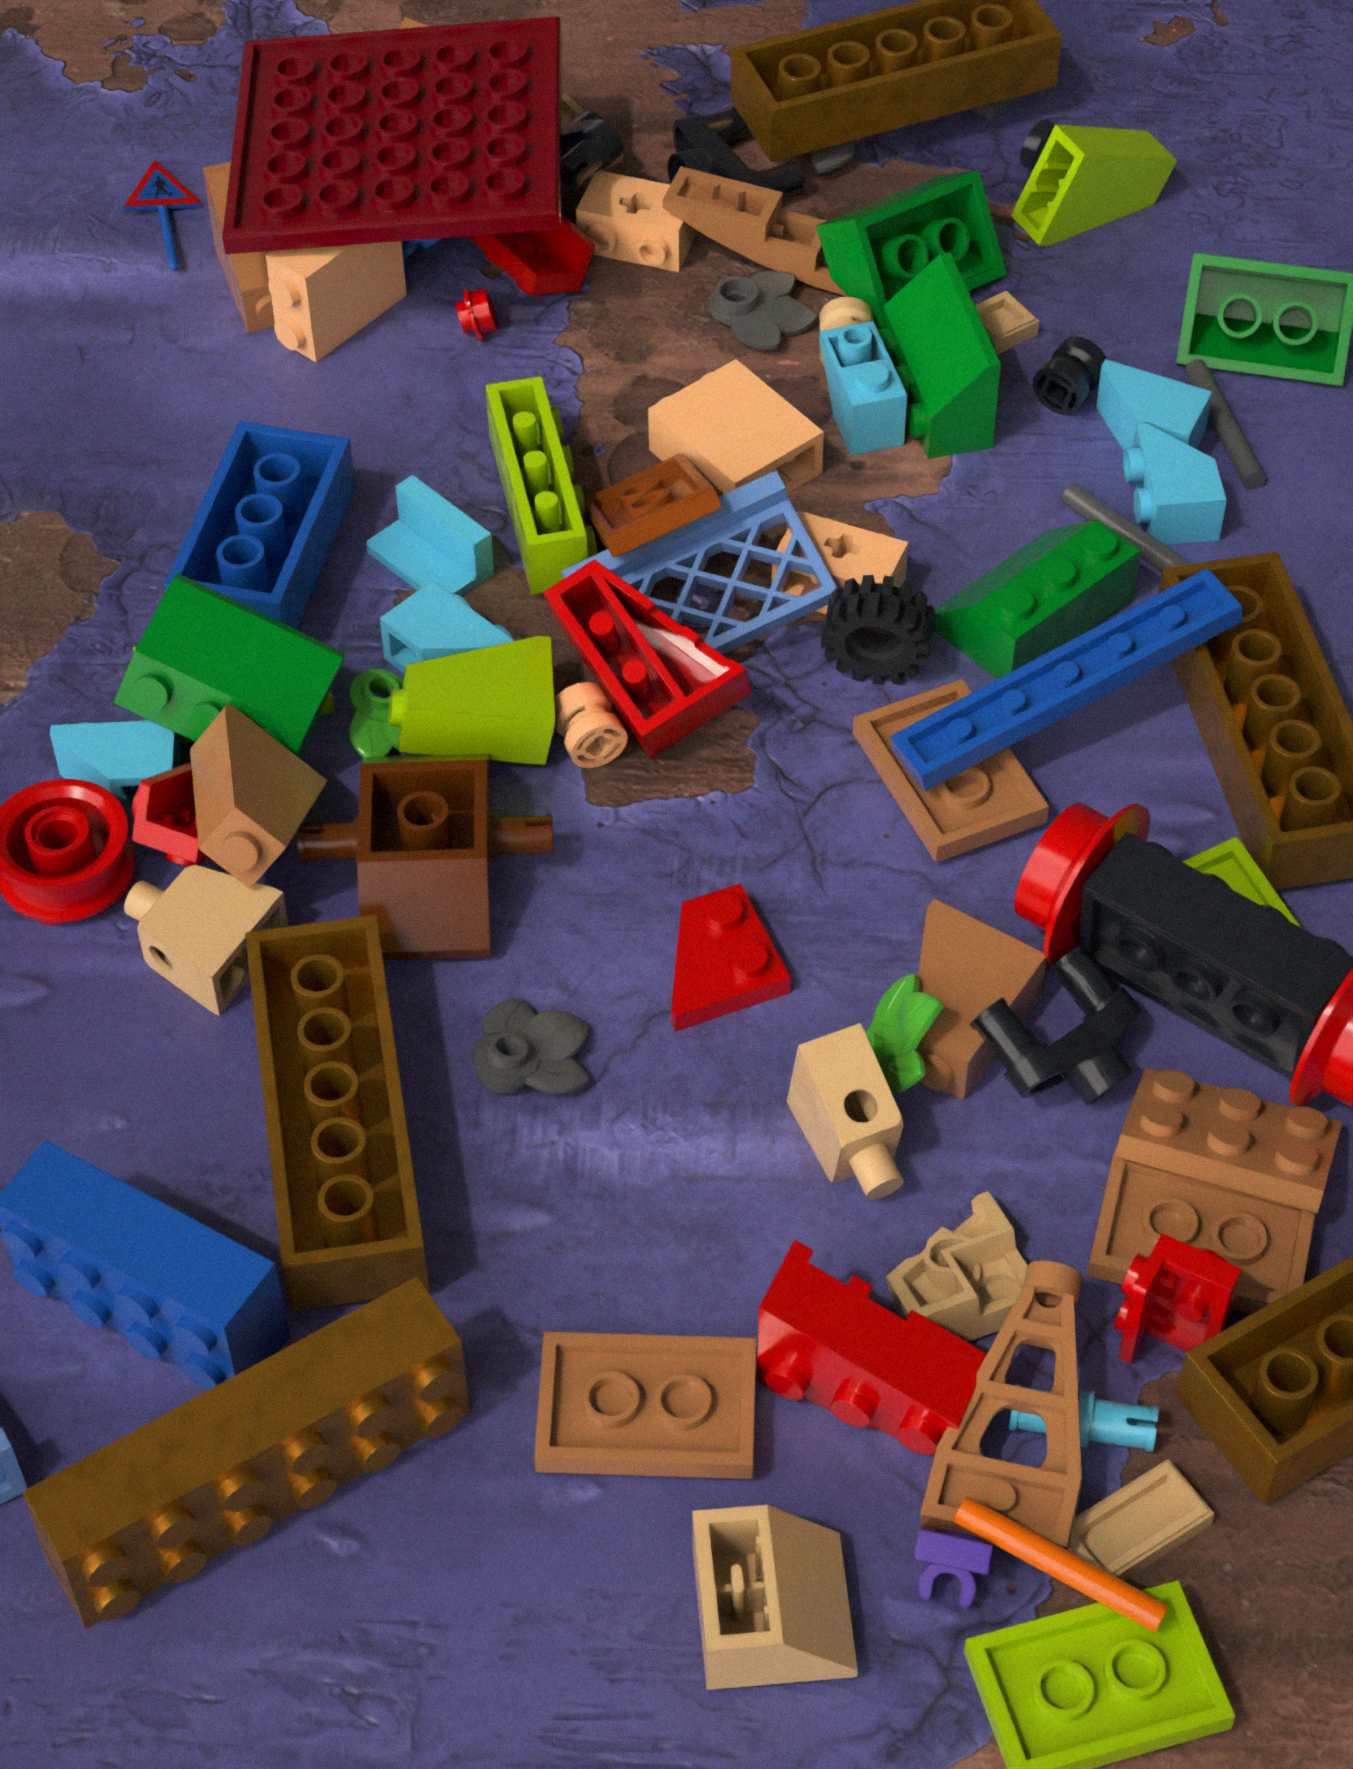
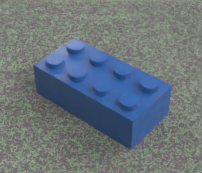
M239 421L164 583L165 592L175 574L179 573L297 630L356 489L350 438Z
M45 1140L0 1192L1 1238L7 1245L14 1266L13 1275L21 1286L38 1297H46L50 1294L65 1302L79 1319L94 1328H102L106 1325L126 1337L129 1344L145 1357L158 1360L162 1356L182 1367L189 1379L199 1387L207 1391L278 1353L289 1339L290 1333L275 1262L53 1143Z

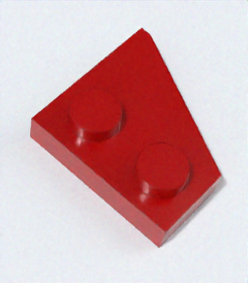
M741 883L681 903L671 1006V1025L675 1032L791 993V977Z

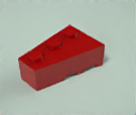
M595 559L543 592L554 620L598 684L604 689L607 697L650 759L752 693L747 671L743 666L731 658L728 660L701 640L700 635L686 625L681 626L659 610L653 601Z
M794 1239L759 1305L757 1380L765 1383L771 1391L785 1399L795 1401L804 1399L831 1410L839 1420L848 1425L860 1428L872 1427L898 1438L905 1447L923 1455L934 1454L946 1428L949 1426L958 1429L976 1389L977 1371L987 1354L914 1310H911L904 1320L867 1298L873 1287L872 1285L855 1275L851 1276L847 1285L809 1263L814 1251Z

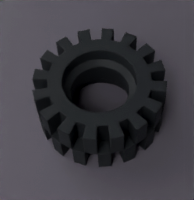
M863 575L861 585L852 578L845 581L844 589L837 587L832 593V598L829 599L821 637V648H826L824 656L828 662L837 660L835 669L842 674L849 669L854 670L852 679L860 682L863 681L865 675L873 676V684L883 685L885 676H889L892 683L897 684L903 682L904 673L910 678L918 675L919 668H924L928 662L935 625V611L933 605L927 606L928 597L922 591L912 596L914 585L904 581L900 588L893 586L894 577L884 575L883 583H875L874 575ZM864 627L883 628L892 633H876Z

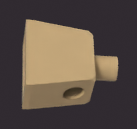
M199 865L185 867L165 891L143 880L137 882L129 891L124 905L125 914L139 921L137 931L143 957L148 966L218 1016L225 1011L250 980L245 933L289 927L282 891L259 883H255L249 889L232 875Z
M861 1023L798 1045L787 1103L828 1179L833 1183H839L856 1176L868 1200L880 1199L898 1190L903 1185L904 1180L894 1162V1157L904 1126L903 1120Z

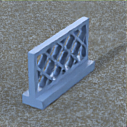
M777 470L719 496L722 508L618 557L613 558L608 550H605L561 571L563 578H566L595 559L653 601L659 610L671 616L680 625L683 620L709 626L710 629L704 642L721 655L828 605L833 591L837 588L791 504L786 487ZM786 522L792 536L785 553L757 546L762 532ZM799 548L805 558L796 556ZM722 551L739 555L740 557L731 579L704 572L709 557ZM751 559L779 566L770 589L742 582ZM790 569L814 575L820 585L819 588L800 597L781 592ZM669 576L686 581L677 604L650 597L655 583ZM698 584L725 591L716 614L688 607ZM737 594L764 601L758 617L747 622L727 618Z

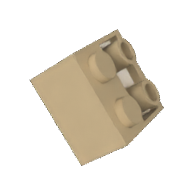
M770 1505L692 1511L693 1560L706 1690L857 1677L858 1668L840 1533Z

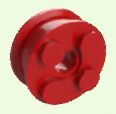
M54 779L31 785L5 801L0 807V893L5 901L18 913L28 918L37 920L45 925H57L92 917L106 910L119 900L128 889L136 868L135 851L128 836V820L119 800L105 788L88 781Z

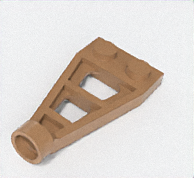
M1046 1260L1034 1261L1028 1265L1022 1291L977 1371L976 1389L958 1429L948 1426L937 1445L920 1512L921 1525L981 1538L953 1523L966 1496H969L1068 1550L1082 1488L1074 1309L1078 1305L1083 1277L1074 1268L1059 1262ZM1021 1344L1054 1351L1056 1355L1054 1384L1049 1393L1005 1383V1377L1015 1351ZM1004 1409L1041 1417L1046 1426L1047 1456L1041 1466L1034 1468L984 1457L981 1454L980 1442L997 1413Z

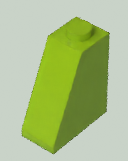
M1055 124L1010 216L1039 246L1052 245L1153 206L1177 159L1147 130Z
M535 636L406 665L402 690H391L388 711V726L399 727V752L425 755L490 754L492 761L546 765L555 726L551 637Z

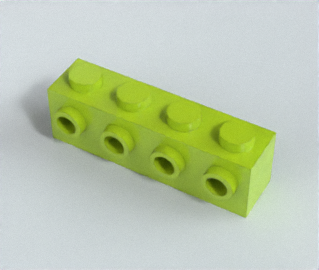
M542 376L485 385L489 436L531 595L541 594L563 580L562 570L597 554L592 525L584 526L582 520L586 518V511L580 484L572 485L571 479H574L571 450L569 445L561 446L560 440H563V428L558 406L550 407Z

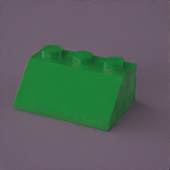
M978 170L935 177L816 225L831 279L849 297L861 299L871 307L874 313V323L877 327H882L883 306L941 253L951 252L968 291L1007 275Z
M951 252L941 253L883 306L882 329L877 330L907 393L906 422L912 438L919 437L928 459L993 448L1001 362Z
M1193 252L1176 364L1187 366L1193 360L1202 359L1205 361L1208 369L1343 386L1353 326V273Z
M1097 519L1050 529L934 610V631L996 679H999L1095 628L1130 603L1134 597L1140 550Z
M176 573L134 651L114 703L196 742L229 702L300 758L346 653Z

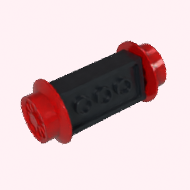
M1082 802L1074 803L1066 808L1049 826L1032 852L1021 875L1014 900L1015 913L1019 917L1046 931L1043 954L1047 959L1046 962L1054 966L1068 952L1083 944L1086 948L1085 951L1106 974L1291 1079L1289 1101L1296 1107L1305 1106L1326 1092L1353 1108V956L1349 955L1336 941L1313 935L1290 922L1278 909L1269 905L1255 903L1232 890L1220 877L1210 873H1201L1176 859L1162 845L1155 842H1147L1150 814L1146 807L1133 803L1122 808L1111 818Z

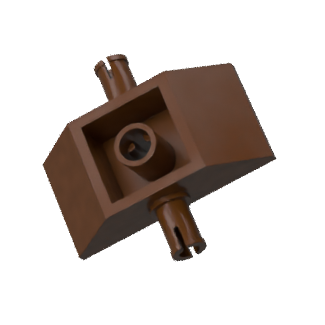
M490 754L367 757L360 764L359 816H355L354 822L309 824L302 822L297 833L299 863H307V861L356 860L359 917L376 914L383 960L491 957V862H497V855H553L552 814H546V816L496 818L495 811H491Z

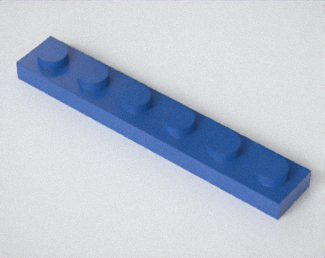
M1206 568L890 736L893 752L925 792L1243 622L1242 605L1214 574Z

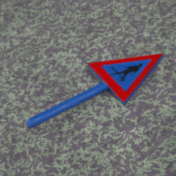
M154 160L123 208L124 211L158 209L169 268L172 271H177L180 264L169 209L203 208V203Z

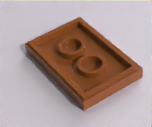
M680 453L584 498L586 519L592 525L593 530L613 558L722 508L712 485L684 454L681 455Z

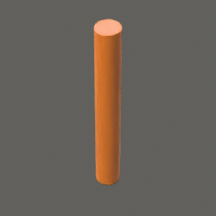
M969 1496L965 1497L956 1513L953 1523L1150 1631L1156 1633L1169 1605Z

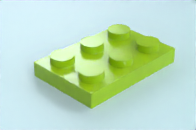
M1179 1580L1141 1590L1169 1605L1156 1633L1097 1602L965 1639L964 1654L1007 1769H1093L1232 1729L1236 1716Z

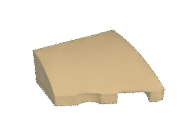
M989 1191L981 1193L971 1200L973 1214L953 1232L941 1227L927 1240L926 1248L920 1254L906 1258L886 1276L888 1289L899 1317L905 1320L908 1313L914 1310L966 1342L1000 1331L1022 1291L1028 1265L1017 1250L1014 1228Z

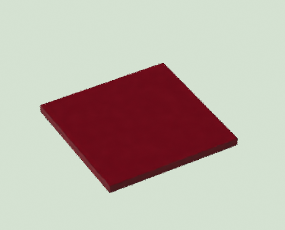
M560 17L250 40L245 42L222 234L225 254L561 229L562 29Z

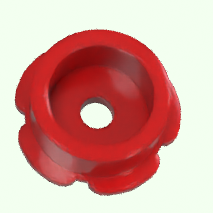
M470 288L465 289L463 292L464 300L456 302V310L461 327L465 334L474 332L478 340L483 341L485 340L484 334L499 330L493 301L487 288L473 292Z

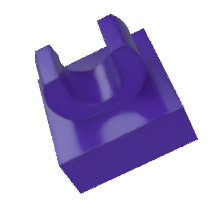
M922 1525L918 1532L913 1559L929 1562L930 1564L924 1569L919 1578L918 1590L920 1597L930 1599L934 1589L935 1578L942 1573H951L960 1580L962 1585L959 1606L968 1608L977 1590V1583L973 1572L988 1575L995 1545L982 1538Z

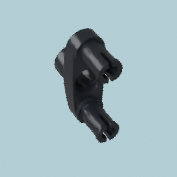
M735 106L711 115L701 116L693 114L677 119L673 124V142L676 153L671 154L667 163L670 183H672L680 166L780 191L783 192L782 198L803 193L804 186L802 184L805 183V176L802 167L795 160L767 170L756 171L755 169H750L726 144L731 141L746 139L748 136V131L746 130L748 126Z
M582 111L568 124L561 127V188L567 192L577 190L581 183L592 173L606 169L623 154L624 147L619 134L597 113Z
M1083 944L1072 949L1049 969V972L1056 976L1086 1015L1082 1019L1084 1022L1050 1046L1046 1041L1040 1044L1007 1005L1008 1002L1004 997L985 1009L969 1024L973 1030L979 1033L995 1053L998 1060L1007 1069V1072L1004 1074L1005 1078L1022 1098L1035 1096L1067 1081L1082 1101L1089 1106L1134 1070L1133 1066L1113 1042L1138 1016L1141 1007L1124 987L1118 989L1085 951L1086 948Z

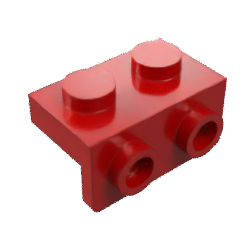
M562 214L561 229L468 236L485 252V257L488 261L500 266L516 281V285L520 290L537 297L545 296L547 293L579 292L595 249L594 242Z
M191 762L143 779L139 784L132 803V812L135 817L132 841L165 852L166 858L177 864L191 866L204 863V860L209 857L200 851L198 847Z
M1162 1233L1149 1258L1140 1253L1135 1256L1122 1284L1121 1293L1127 1296L1114 1324V1329L1123 1333L1118 1358L1132 1364L1147 1335L1188 1352L1226 1330L1242 1269L1228 1263L1221 1255L1212 1250L1194 1248Z

